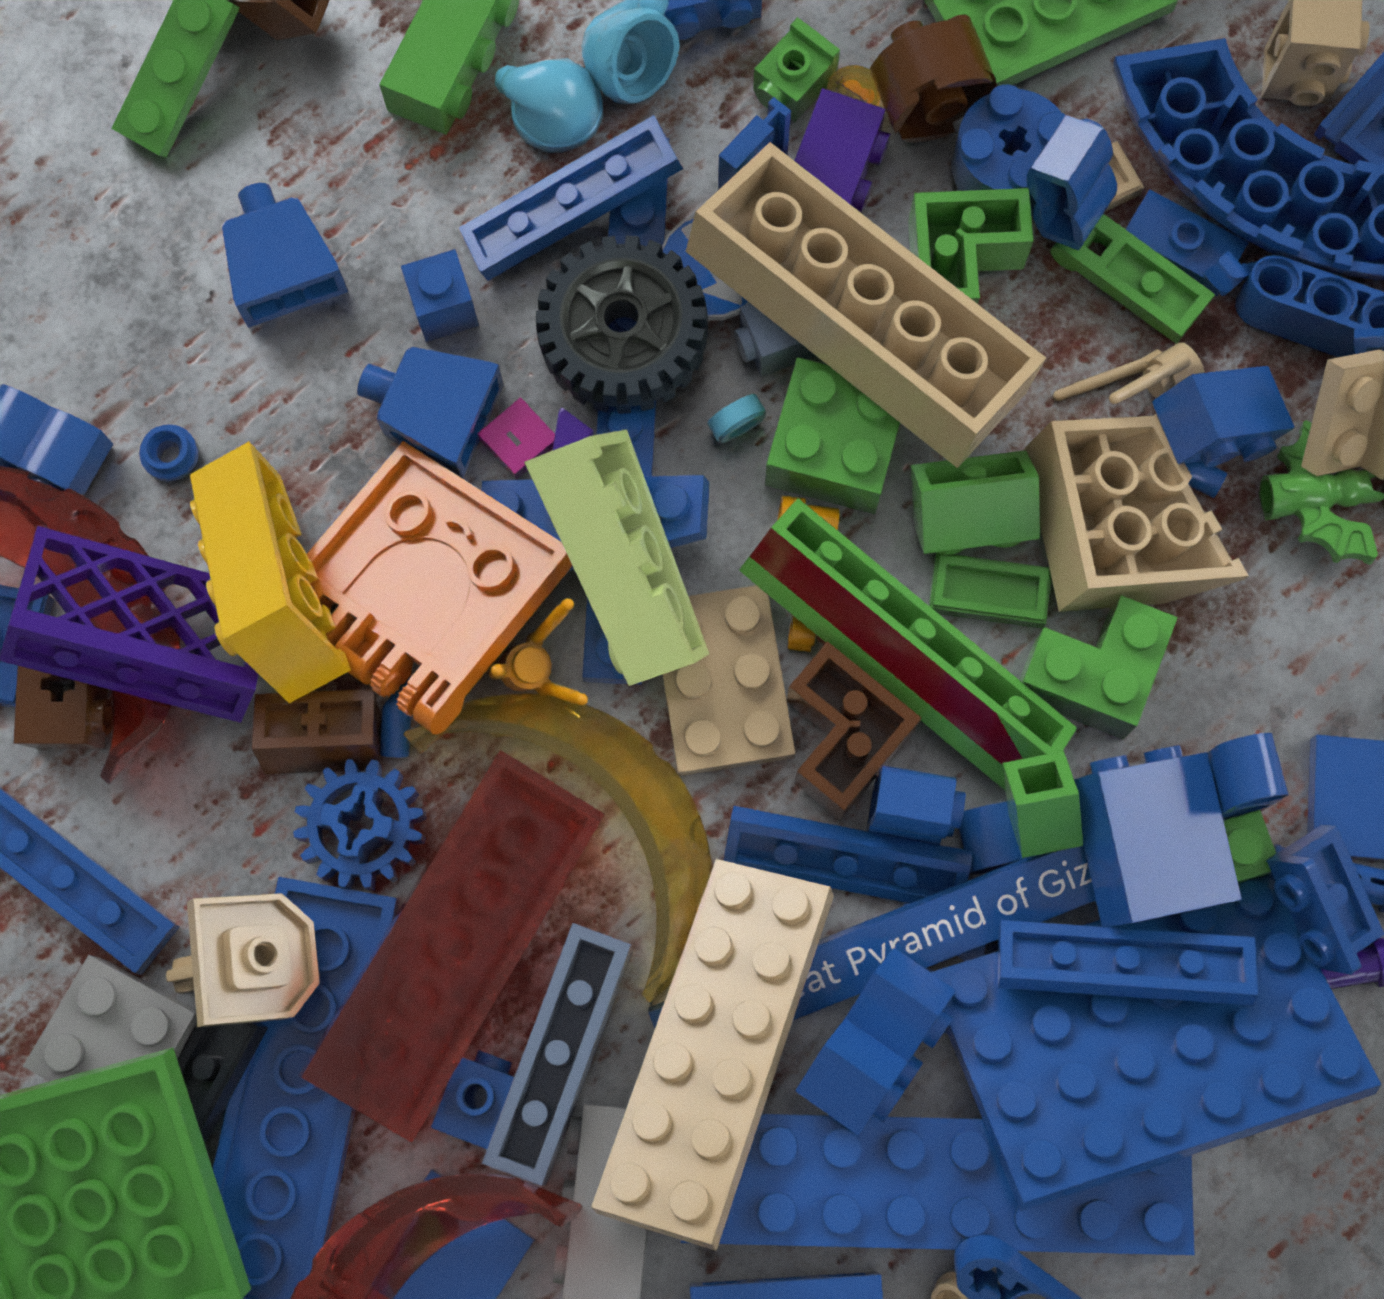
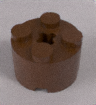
M966 14L957 15L948 20L923 26L921 21L917 20L898 26L890 35L892 43L878 55L870 66L871 76L895 134L899 131L901 139L911 143L932 141L955 133L953 122L963 118L976 101L990 94L998 86L977 31L973 26L970 16Z

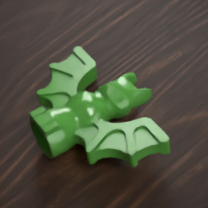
M1305 420L1299 429V440L1293 445L1282 446L1277 454V458L1286 465L1288 474L1264 475L1261 479L1258 494L1265 520H1273L1295 515L1299 518L1302 526L1298 537L1300 543L1309 541L1320 544L1330 553L1334 563H1338L1342 559L1352 558L1362 560L1364 563L1371 565L1378 556L1371 527L1367 523L1340 518L1332 513L1330 508L1334 505L1351 507L1364 503H1376L1384 499V494L1373 490L1371 478L1375 477V475L1365 469H1347L1336 474L1316 476L1301 467L1312 424L1310 421Z

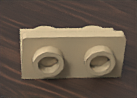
M1379 349L1327 360L1301 467L1316 476L1361 467L1384 480V351Z

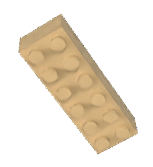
M771 142L695 212L686 252L956 468L966 460L1022 399L1046 360L1044 355Z

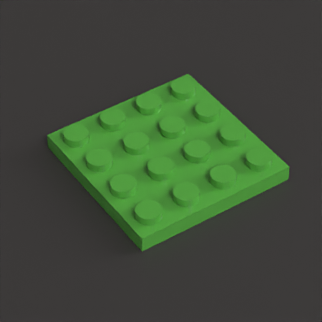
M174 1048L0 1095V1299H243L251 1290Z

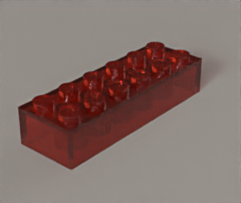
M500 750L494 755L298 1077L412 1143L605 814Z

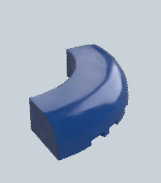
M1225 38L1115 57L1113 72L1123 103L1139 136L1159 166L1178 188L1204 212L1236 235L1277 256L1286 257L1337 275L1384 280V164L1358 160L1353 165L1323 155L1324 148L1301 137L1283 123L1277 127L1255 105L1258 99L1240 75Z

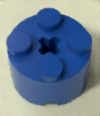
M1002 84L995 87L990 94L980 98L969 108L960 124L951 160V172L957 186L956 191L1028 188L1026 177L1029 169L1066 115L1050 100L1037 93L1018 89L1010 84ZM1029 191L1031 216H1033V209L1037 202Z

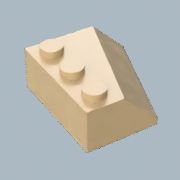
M1158 416L1051 421L1024 448L1039 475L1040 527L1059 612L1112 608L1121 595L1145 605L1164 604L1239 582L1249 577L1240 559L1237 558L1232 561L1217 533L1222 528L1213 512H1204L1188 483L1192 475L1185 464L1178 465Z

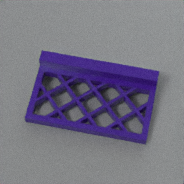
M37 526L3 642L0 661L239 723L242 722L255 693L259 675L245 661L242 667L216 660L210 650L221 646L216 633L200 640L185 620L206 611L215 624L219 622L216 606L212 602L206 588V582L211 580L209 573ZM47 549L69 555L78 567L56 576L42 559L43 550ZM113 568L129 572L138 584L116 592L102 573ZM37 575L42 582L34 585ZM88 579L102 599L79 607L66 590V587ZM172 584L186 587L196 600L175 608L161 589ZM51 594L66 614L54 617L27 610L29 602ZM147 595L162 615L141 624L126 604ZM112 610L126 630L118 634L95 628L89 619ZM171 626L185 643L186 647L178 650L155 643L150 635Z

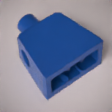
M267 183L248 185L238 193L244 214L226 220L222 224L233 300L248 328L348 293L337 262L298 198L291 197L276 203L271 187Z
M410 347L405 351L396 373L369 363L361 374L357 394L381 404L377 421L387 438L399 445L402 441H405L463 479L480 441L477 433L486 427L504 383L499 365L493 362Z

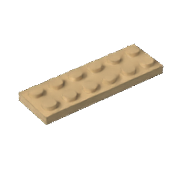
M719 859L715 860L591 1208L597 1214L717 1251L834 898L830 886Z

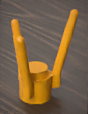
M570 598L564 599L534 632L528 634L525 643L513 646L505 651L499 660V664L493 665L489 670L490 678L494 680L501 679L507 687L514 691L524 692L535 689L543 697L552 696L573 704L585 705L588 702L586 694L554 684L549 680L552 663L549 654L542 647L543 641L573 609V600Z

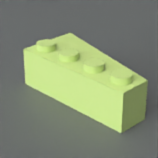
M621 430L589 436L525 461L524 463L606 636L612 664L618 673L624 675L628 686L694 664L709 655L628 431Z

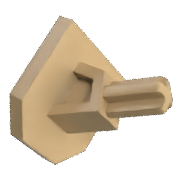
M282 893L193 898L187 901L191 955L174 959L172 969L166 971L167 982H173L175 992L195 993L197 1027L284 1020L294 1017L320 984L314 922Z

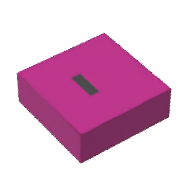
M521 397L477 433L479 440L516 480L528 471L524 463L525 461L553 450L555 433Z

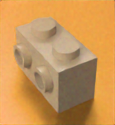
M1289 0L1264 48L1262 98L1290 100L1293 104L1299 106H1314L1319 103L1328 104L1339 84L1347 83L1353 60L1356 56H1363L1368 44L1370 26L1368 21L1362 20V0Z

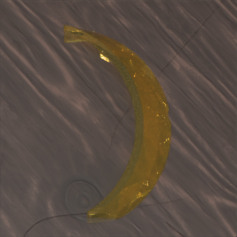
M504 694L470 700L463 703L460 714L440 734H432L420 724L405 731L403 735L419 754L426 751L446 733L476 732L495 738L508 736L524 740L567 759L588 774L609 794L633 828L644 851L653 882L656 901V940L649 976L644 991L641 994L650 1006L655 1005L669 991L712 872L710 849L701 816L687 787L672 765L656 755L653 745L647 739L619 719L586 704H573L552 696H541L539 694Z

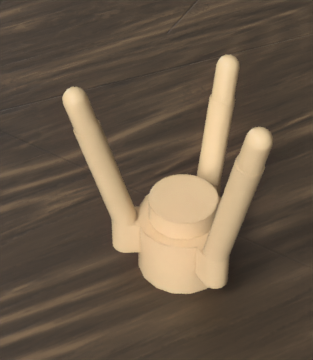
M1177 343L1164 352L1156 349L1139 360L1056 390L1053 393V399L1055 401H1062L1143 372L1142 377L1112 393L1109 396V401L1112 404H1118L1145 389H1148L1157 398L1191 374L1204 373V368L1200 358L1189 345Z

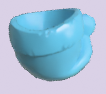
M624 0L595 17L588 25L581 44L585 69L589 70L593 81L603 94L614 102L636 104L646 100L665 84L676 65L680 44L674 25L664 16L669 5L668 0Z
M569 58L535 62L520 67L506 65L496 72L494 84L500 93H503L511 100V116L515 129L527 144L544 152L563 153L583 146L596 134L603 120V99L601 91L596 86L589 70Z

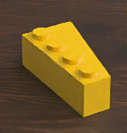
M250 441L191 473L190 479L194 500L190 502V507L195 519L200 524L202 539L198 541V548L209 569L211 580L206 582V588L217 609L219 622L215 624L214 629L223 649L230 656L238 654L289 704L351 671L345 652L341 649L337 650L327 639L326 633L336 627L329 608L324 604L321 606L315 591L310 585L318 577L312 561L296 539L302 533L281 475Z

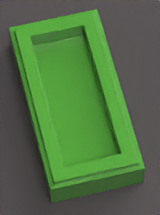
M936 553L929 606L940 615L1043 629L1047 621L1051 585L1049 567Z

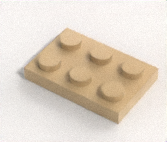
M755 585L688 596L709 655L694 664L662 674L678 777L794 759L796 753L769 595Z

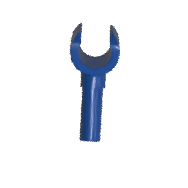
M1227 251L1202 274L1221 296H1225L1240 282L1248 278L1257 261L1240 264L1231 252Z

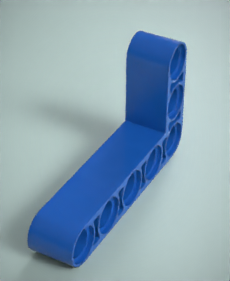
M1266 256L1257 261L1236 297L1235 307L1237 313L1245 323L1254 328L1336 357L1354 354V329L1384 328L1383 291L1282 256ZM1264 290H1267V291L1271 292L1273 295H1270L1269 293L1265 292Z
M1258 733L1220 743L1208 752L1223 821L1257 810L1262 812L1289 795L1272 733ZM1007 801L964 811L959 834L963 849L972 851L970 875L988 873L1024 859L1021 856L1009 818Z

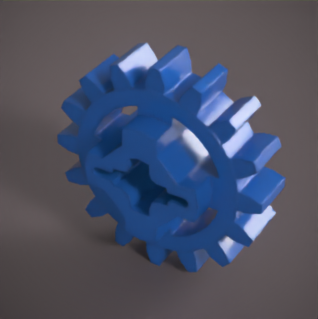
M353 759L346 760L345 775L337 776L328 767L325 768L323 774L327 784L322 789L311 784H307L305 787L307 793L314 799L311 806L301 805L295 807L294 812L307 820V826L293 831L294 838L301 842H310L311 844L300 855L307 864L322 860L316 875L324 881H328L338 872V883L341 888L351 889L355 878H360L365 889L368 891L375 890L376 875L381 873L392 883L396 882L398 877L394 866L399 861L413 866L416 862L407 851L409 845L425 844V836L414 830L413 824L426 820V812L421 808H410L409 806L419 797V793L413 786L398 790L404 776L397 769H393L383 778L382 765L377 760L371 759L365 772L360 771ZM353 789L351 796L336 805L331 804L340 794ZM382 792L388 794L394 801L398 810L399 821L386 817L382 812ZM363 812H365V815L373 822L371 830H360L356 838V834L348 828L350 820L360 821ZM322 829L335 833L338 838V859L327 849ZM383 845L391 846L381 857L368 862L370 853Z

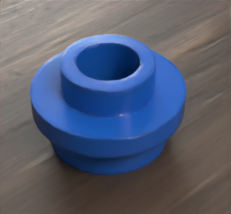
M172 424L161 425L150 430L144 437L139 450L140 461L144 469L155 479L166 482L176 481L187 476L195 467L199 454L198 446L193 436L183 427ZM171 447L179 448V455L175 460L168 463L162 462V454L166 449Z

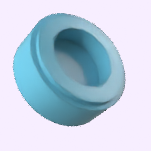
M750 394L717 412L709 419L707 425L717 442L725 443L753 429L764 420L767 412L757 395Z

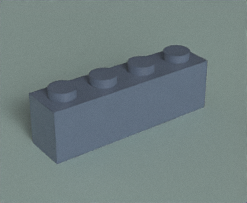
M572 923L482 1164L539 1186L548 1184L569 1127L571 1116H573L633 954L631 944Z

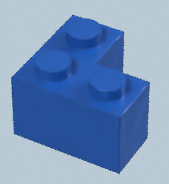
M893 948L875 970L845 1019L824 1044L795 1091L858 1136L873 1115L884 1122L923 1064L921 1060L913 1056L923 1042L933 1049L954 1018L946 1013L944 1008L956 990Z

